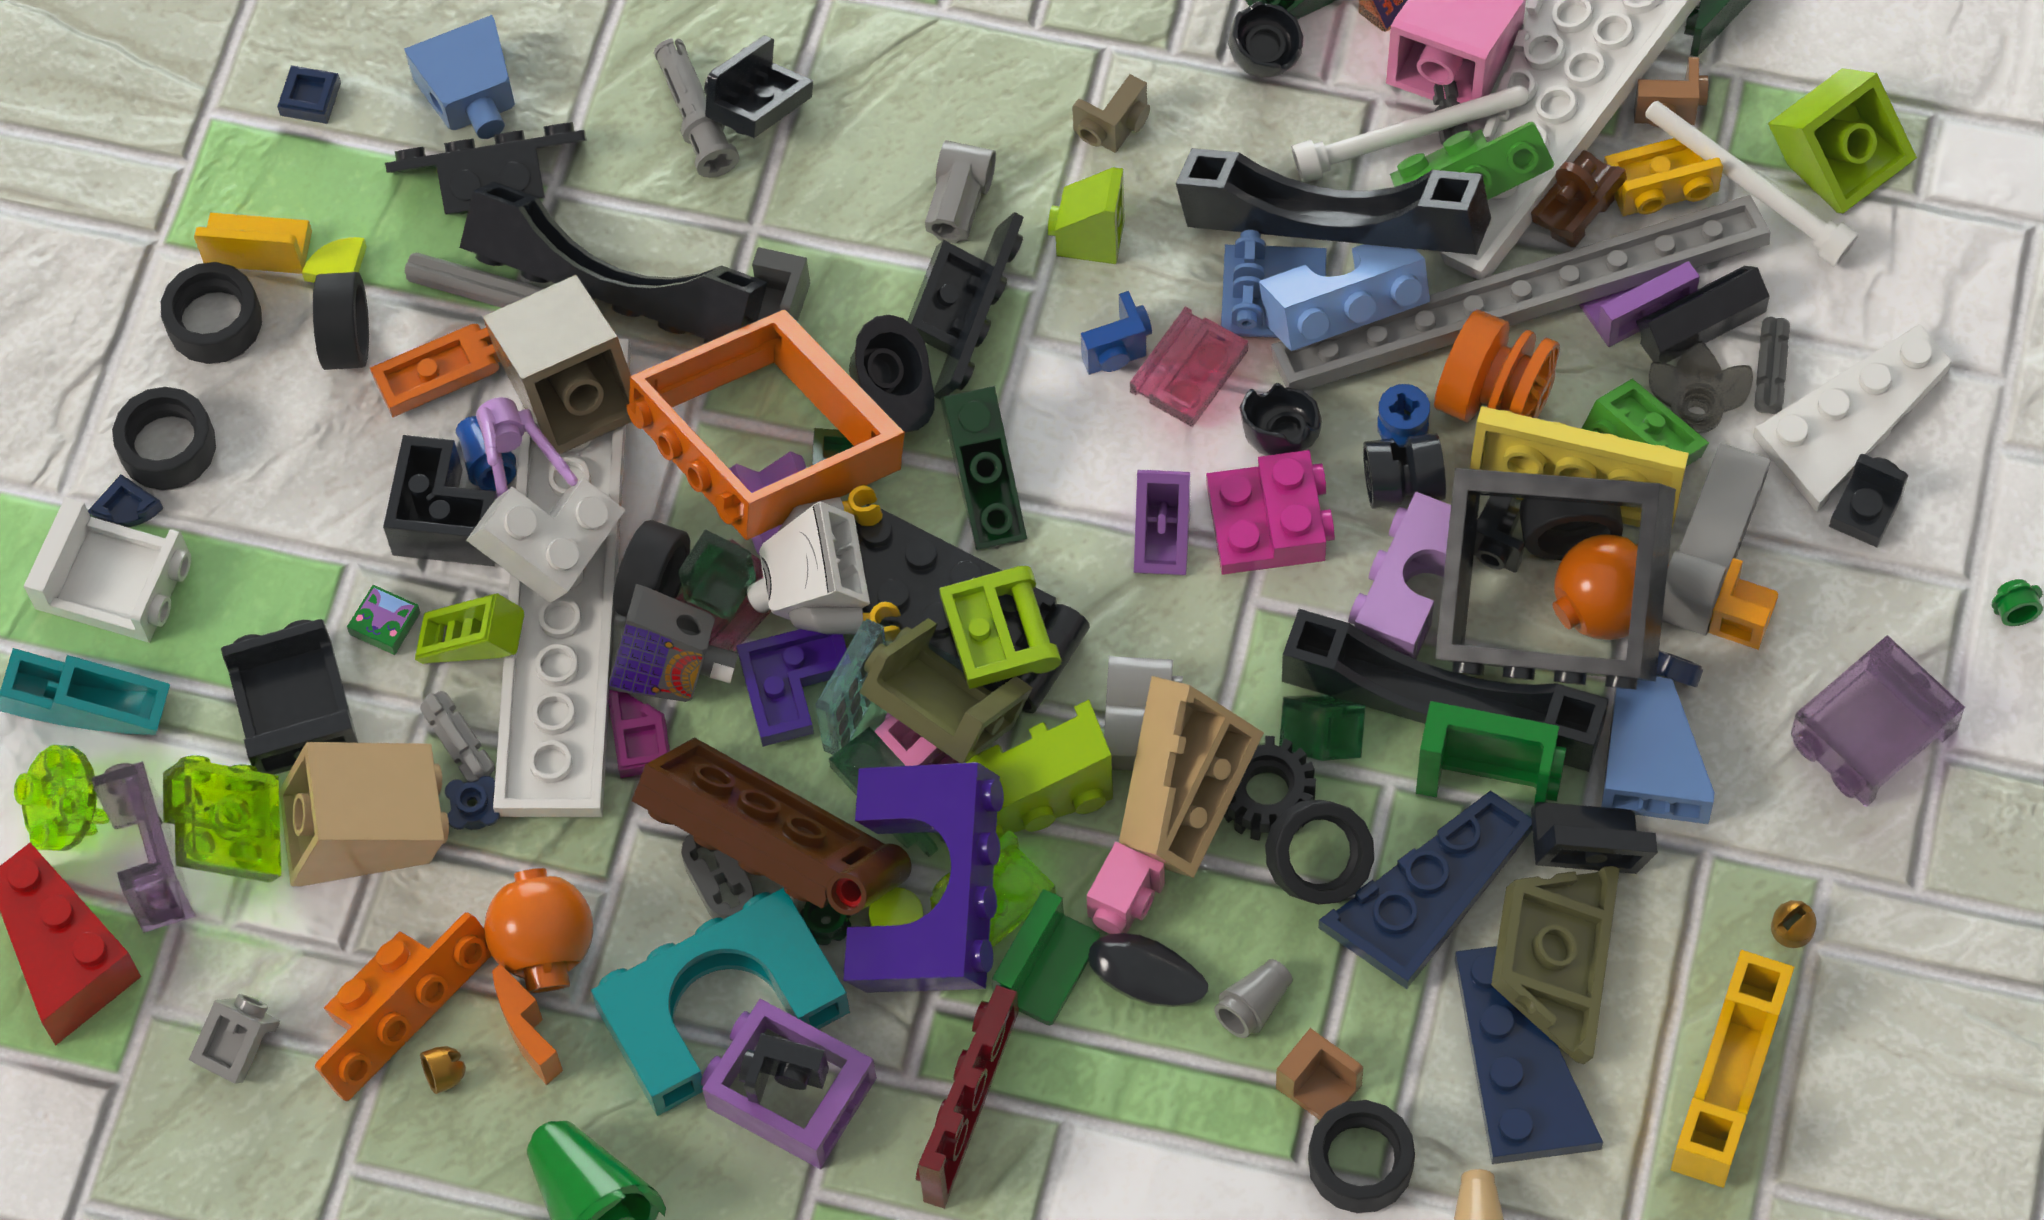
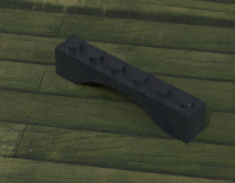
M1192 148L1176 181L1187 227L1233 232L1255 230L1264 235L1477 255L1491 221L1483 176L1477 173L1431 170L1416 180L1396 187L1371 191L1337 190L1287 178L1257 164L1239 152Z
M494 181L473 191L459 247L475 253V258L484 264L491 266L507 265L521 270V276L533 282L559 283L577 275L592 299L596 298L612 304V309L615 312L630 317L645 316L658 321V327L667 332L675 334H685L688 332L704 338V344L758 321L768 283L722 265L702 273L679 277L645 276L619 269L593 256L574 242L552 219L539 198Z
M1298 609L1282 657V682L1424 724L1426 723L1430 701L1557 725L1559 726L1556 746L1567 748L1564 765L1587 772L1590 771L1601 737L1609 698L1557 683L1537 685L1514 684L1454 673L1400 653L1371 638L1350 623Z

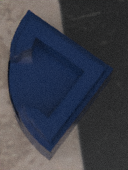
M120 474L88 512L93 518L124 527H133L155 517L163 510V506L159 499Z

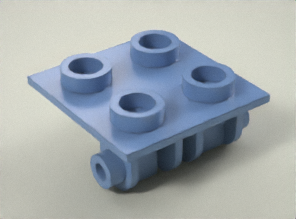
M1255 230L1241 232L1240 238L1235 241V245L1225 244L1221 336L1278 338L1265 324L1259 281L1306 265L1317 275L1326 276L1327 248L1266 246L1265 241L1261 239V234Z

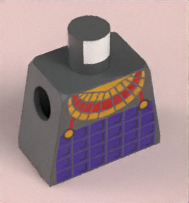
M636 584L609 678L608 689L687 702L693 698L699 675L730 683L738 652L709 645L715 621L710 613L648 587Z

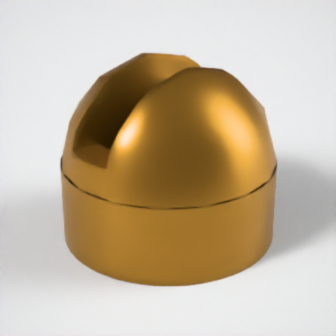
M1790 900L1781 904L1776 909L1771 922L1773 937L1785 947L1799 948L1805 946L1811 941L1817 925L1815 914L1811 907L1802 901ZM1796 913L1800 914L1802 917L1789 930L1783 926Z
M441 1046L420 1053L425 1077L435 1094L453 1088L460 1083L465 1075L466 1065L464 1062L459 1061L461 1054L454 1048Z

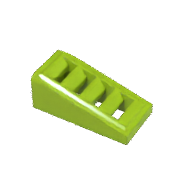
M496 593L425 612L415 660L425 664L495 659L515 655L518 650L524 610L519 605ZM447 626L445 640L442 642L444 629Z

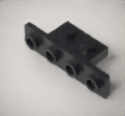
M573 122L544 126L545 136L525 139L524 131L520 130L494 135L495 145L475 148L474 138L444 143L446 153L426 156L424 147L395 151L396 161L385 163L386 173L436 166L445 214L468 211L473 191L493 181L542 199L545 198L537 149L587 141L585 130L574 131Z
M1016 212L1012 213L997 226L984 260L946 240L939 243L934 250L907 321L916 327L925 343L948 354L934 389L935 398L939 400L944 396H948L956 389L962 391L973 374L975 364L970 361L975 347L978 348L989 332L991 320L987 319L986 316L990 306L996 304L1006 287L1007 278L1002 276L1006 263H1010L1015 258L1023 241V236L1018 234L1024 217Z

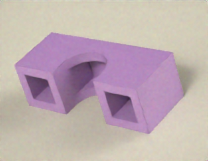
M1415 492L1408 509L1398 508L1389 530V536L1394 539L1388 552L1378 551L1369 573V579L1374 582L1368 595L1358 594L1348 619L1349 623L1354 624L1356 628L1371 638L1414 659L1417 658L1432 625L1434 600L1416 594L1406 585V582L1413 576L1422 573H1432L1444 577L1451 511L1450 504Z

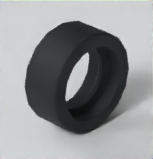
M218 262L201 263L179 272L166 286L160 301L161 319L175 349L189 360L205 364L227 362L243 354L256 341L262 326L261 306L251 282L245 274L234 266ZM222 292L234 295L239 300L241 311L238 317L228 327L218 332L206 334L187 330L182 322V315L185 309L195 299L205 294Z
M359 272L327 273L316 276L313 289V327L319 363L324 370L363 368L366 366L369 351V318L365 287Z
M166 386L147 389L130 398L118 412L112 428L114 448L121 464L130 478L148 488L158 490L180 488L198 479L211 464L216 450L215 432L208 413L199 399L182 389ZM171 416L188 420L193 426L194 437L192 442L183 452L172 458L157 461L145 459L139 456L135 449V440L140 431L146 425L159 418Z
M1523 499L1520 502L1519 515L1525 547L1531 554L1543 559L1562 561L1563 557L1572 547L1587 538L1604 534L1622 536L1623 533L1620 506Z
M654 520L645 521L636 530L622 558L616 577L613 607L617 614L627 617L636 584L648 587L671 598H677L690 556L691 540L687 532Z
M1326 800L1301 801L1284 810L1271 825L1265 843L1266 865L1274 882L1289 896L1318 905L1339 903L1356 894L1369 878L1374 862L1373 838L1365 821L1351 808ZM1314 820H1327L1335 823L1344 831L1349 841L1350 856L1347 866L1338 878L1328 883L1313 884L1303 880L1295 872L1290 862L1289 847L1294 834L1301 826Z
M1369 1100L1348 1101L1328 1110L1314 1126L1308 1150L1310 1178L1320 1195L1335 1207L1354 1213L1376 1212L1396 1202L1409 1186L1415 1161L1413 1135L1403 1118L1386 1105ZM1362 1127L1380 1132L1389 1140L1393 1147L1395 1160L1391 1172L1384 1180L1375 1185L1357 1186L1342 1181L1330 1167L1328 1157L1331 1143L1338 1134L1347 1129Z

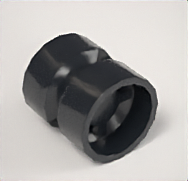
M1437 433L1408 436L1404 445H1398L1393 438L1365 441L1363 443L1365 481L1372 509L1400 506L1405 497H1411L1412 499L1415 492L1439 501L1446 499L1445 467L1441 443Z

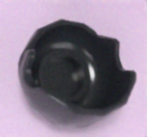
M1258 1L1236 14L1231 24L1228 46L1234 62L1246 73L1259 78L1274 77L1283 74L1296 64L1302 54L1304 36L1297 18L1285 8Z
M1275 383L1269 391L1263 394H1257L1254 389H1250L1239 407L1248 443L1265 456L1304 451L1311 447L1319 437L1322 418L1316 400L1303 390L1284 388L1280 383Z

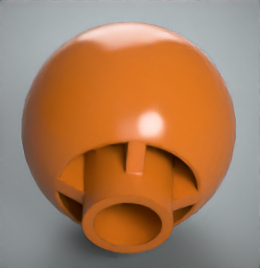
M1604 534L1587 538L1567 552L1556 572L1554 592L1557 600L1552 604L1555 614L1567 629L1570 630L1574 627L1581 634L1599 640H1617L1629 636L1638 544L1635 545L1623 536Z
M545 868L517 872L514 874L515 882L503 886L494 896L487 909L484 923L487 947L498 965L501 964L511 975L525 979L526 990L530 994L567 988L570 986L568 972L581 963L592 942L593 917L590 907L582 893L574 885L557 876L547 877Z

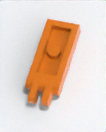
M470 324L370 367V370L393 418L496 373L500 367L498 364L500 360L497 357L487 328L481 329L478 324Z

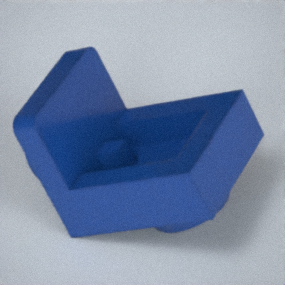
M1129 291L1119 294V321L1081 333V354L1088 375L1102 370L1105 372L1116 371L1126 366L1130 361L1146 356V336L1152 334L1150 319L1143 305L1135 306Z

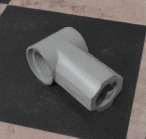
M945 140L936 169L937 185L925 221L926 231L932 233L938 240H946L949 243L956 244L957 241L968 239L981 194H987L992 183L996 164L995 150Z

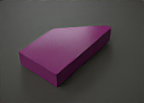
M609 690L608 701L620 778L642 775L645 764L670 751L665 715L648 703L643 704L628 693Z

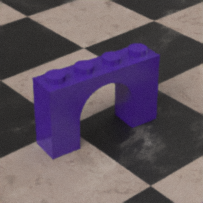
M978 762L859 768L855 821L876 834L939 833L949 850L951 872L942 898L922 918L904 925L847 927L843 981L866 993L986 989L987 972L991 970L993 965V948L989 941L990 919L994 917L997 909V897L993 888L994 865L998 863L1000 858V842L996 834L997 812L1002 809L1004 801L1003 787L999 781L1000 776Z

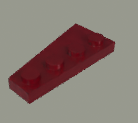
M996 985L990 1001L982 1000L979 1004L972 1026V1032H975L969 1049H963L959 1056L953 1077L954 1083L947 1099H944L940 1106L935 1127L918 1163L916 1180L921 1182L923 1201L925 1203L945 1209L1019 1013L1017 991Z

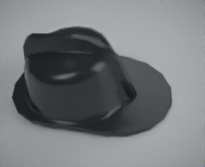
M890 314L874 317L863 325L856 338L855 350L850 357V377L905 433L918 431L930 421L935 410V395L925 341L916 327L904 318Z

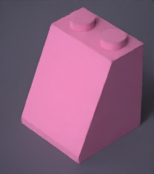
M1408 0L1391 25L1386 84L1433 100L1435 95L1433 87L1435 84L1448 85L1454 80L1458 90L1457 102L1463 103L1489 95L1514 45L1518 30H1521L1523 26L1526 0Z

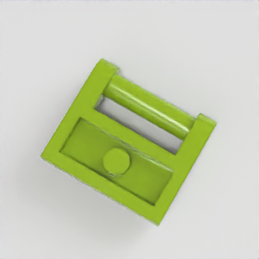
M1017 566L939 588L940 598L969 689L1030 672L1047 673L1061 665L1062 660L1058 648L1055 644L1050 643L1033 591L1036 587V580L1029 566ZM1005 594L1013 596L1029 648L1015 652L998 596Z

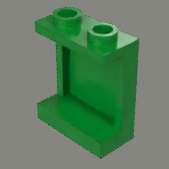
M1430 701L1420 747L1416 794L1437 798L1442 770L1444 769L1536 788L1534 804L1536 802H1546V800L1557 802L1567 749L1566 747L1556 746L1559 726Z

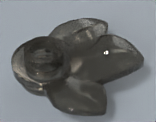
M1697 341L1687 349L1677 362L1676 367L1667 363L1652 362L1649 370V387L1653 395L1671 407V411L1697 433H1706L1713 430L1721 422L1724 412L1743 405L1749 396L1753 382L1751 366L1738 365L1721 370L1715 356L1702 341ZM1691 407H1700L1706 413L1694 414L1690 412L1688 409H1690Z

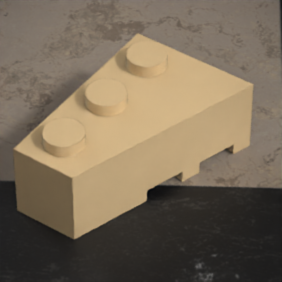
M1152 676L1119 843L1163 862L1165 870L1194 878L1264 732L1191 685Z

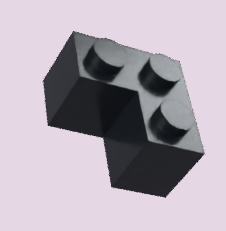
M403 435L383 528L393 556L495 566L496 562L466 540L498 497L495 491L459 488L463 468L454 440Z

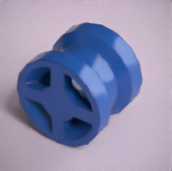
M1398 384L1388 388L1382 394L1378 405L1379 415L1377 419V428L1381 439L1393 438L1398 445H1404L1408 436L1427 434L1429 429L1430 401L1426 393L1410 384ZM1404 409L1409 411L1411 415L1405 414Z

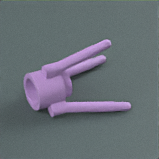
M503 397L486 401L479 407L476 412V418L484 439L487 462L492 466L497 497L508 490L501 453L510 452L519 447L524 432L530 435L570 486L577 484V477L537 427L529 409L518 411L513 400Z

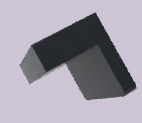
M1536 802L1531 808L1535 865L1596 871H1600L1603 867L1614 866L1620 868V873L1637 874L1658 853L1656 833L1637 831L1635 813L1632 810Z

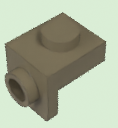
M1129 74L1104 110L1082 99H1077L1072 106L1074 131L1086 143L1095 147L1103 146L1116 153L1131 131L1138 132L1144 126L1149 116L1150 105L1147 104V82Z

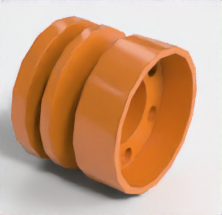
M1476 309L1463 325L1447 358L1435 394L1434 408L1467 423L1476 415L1482 404L1488 408L1507 410L1515 414L1538 418L1546 404L1555 380V367L1559 357L1560 344L1546 337L1533 353L1536 334L1526 330L1517 339L1513 347L1509 348L1507 347L1510 331L1509 322Z

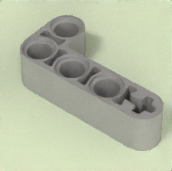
M1720 443L1679 551L1675 550L1667 569L1663 622L1705 636L1708 634L1714 606L1733 558L1736 559L1762 491L1771 459Z

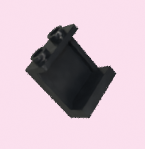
M323 619L314 621L298 620L288 624L282 630L265 635H245L236 639L233 644L221 648L245 735L243 740L247 756L257 780L291 770L306 742L358 743L333 645Z

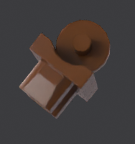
M1583 150L1573 163L1565 162L1559 167L1555 174L1557 182L1531 212L1533 223L1550 230L1552 239L1571 248L1576 247L1584 238L1585 229L1597 214L1605 212L1614 202V194L1627 180L1625 169L1619 166L1607 165L1586 150Z

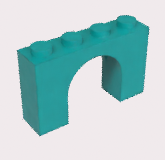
M784 887L772 894L770 892H763L752 897L745 903L742 910L725 919L717 917L703 923L696 930L695 935L678 944L667 943L659 946L648 955L646 961L629 970L622 968L610 972L600 980L597 987L591 989L599 1015L657 1116L703 1092L702 1088L704 1086L701 1085V1071L674 1025L675 1011L681 996L699 978L715 971L727 969L752 973L770 985L787 1013L818 1030L850 1013L847 992L790 896L784 891Z

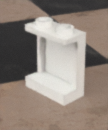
M65 497L27 577L24 588L36 610L150 643L157 626L162 627L168 619L171 609L170 597L177 581H184L189 572L191 553L187 548L182 533L170 529L166 538L93 518L90 516L84 502Z

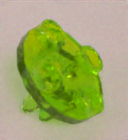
M49 746L37 755L30 765L28 772L20 774L16 779L14 785L15 800L18 804L22 805L25 827L29 832L30 842L37 850L68 851L80 844L85 836L95 835L98 832L96 824H106L110 821L107 810L96 808L97 784L94 769L86 755L74 746Z

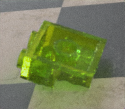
M200 755L182 757L176 764L163 772L164 823L175 824V866L269 883L281 876L279 776L257 772V768L251 765L225 766L211 763L209 758Z

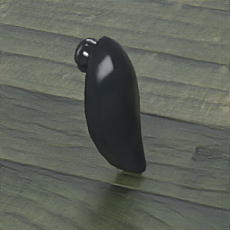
M1118 933L1101 937L1093 942L1090 947L1088 961L1092 970L1113 990L1130 999L1156 1006H1189L1201 1002L1208 992V983L1203 975L1184 958L1158 941L1142 935Z

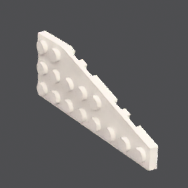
M1529 0L1526 8L1528 12L1527 20L1523 31L1518 30L1513 45L1515 49L1514 57L1508 73H1503L1497 90L1499 92L1515 86H1523L1529 92V99L1522 106L1488 116L1483 134L1487 142H1490L1528 122H1534L1554 161V167L1489 199L1488 205L1491 221L1477 255L1440 252L1445 265L1477 280L1489 277L1494 273L1532 223L1531 212L1557 182L1555 174L1559 167L1565 162L1573 163L1583 150H1587L1637 85L1638 79L1644 76L1701 0Z

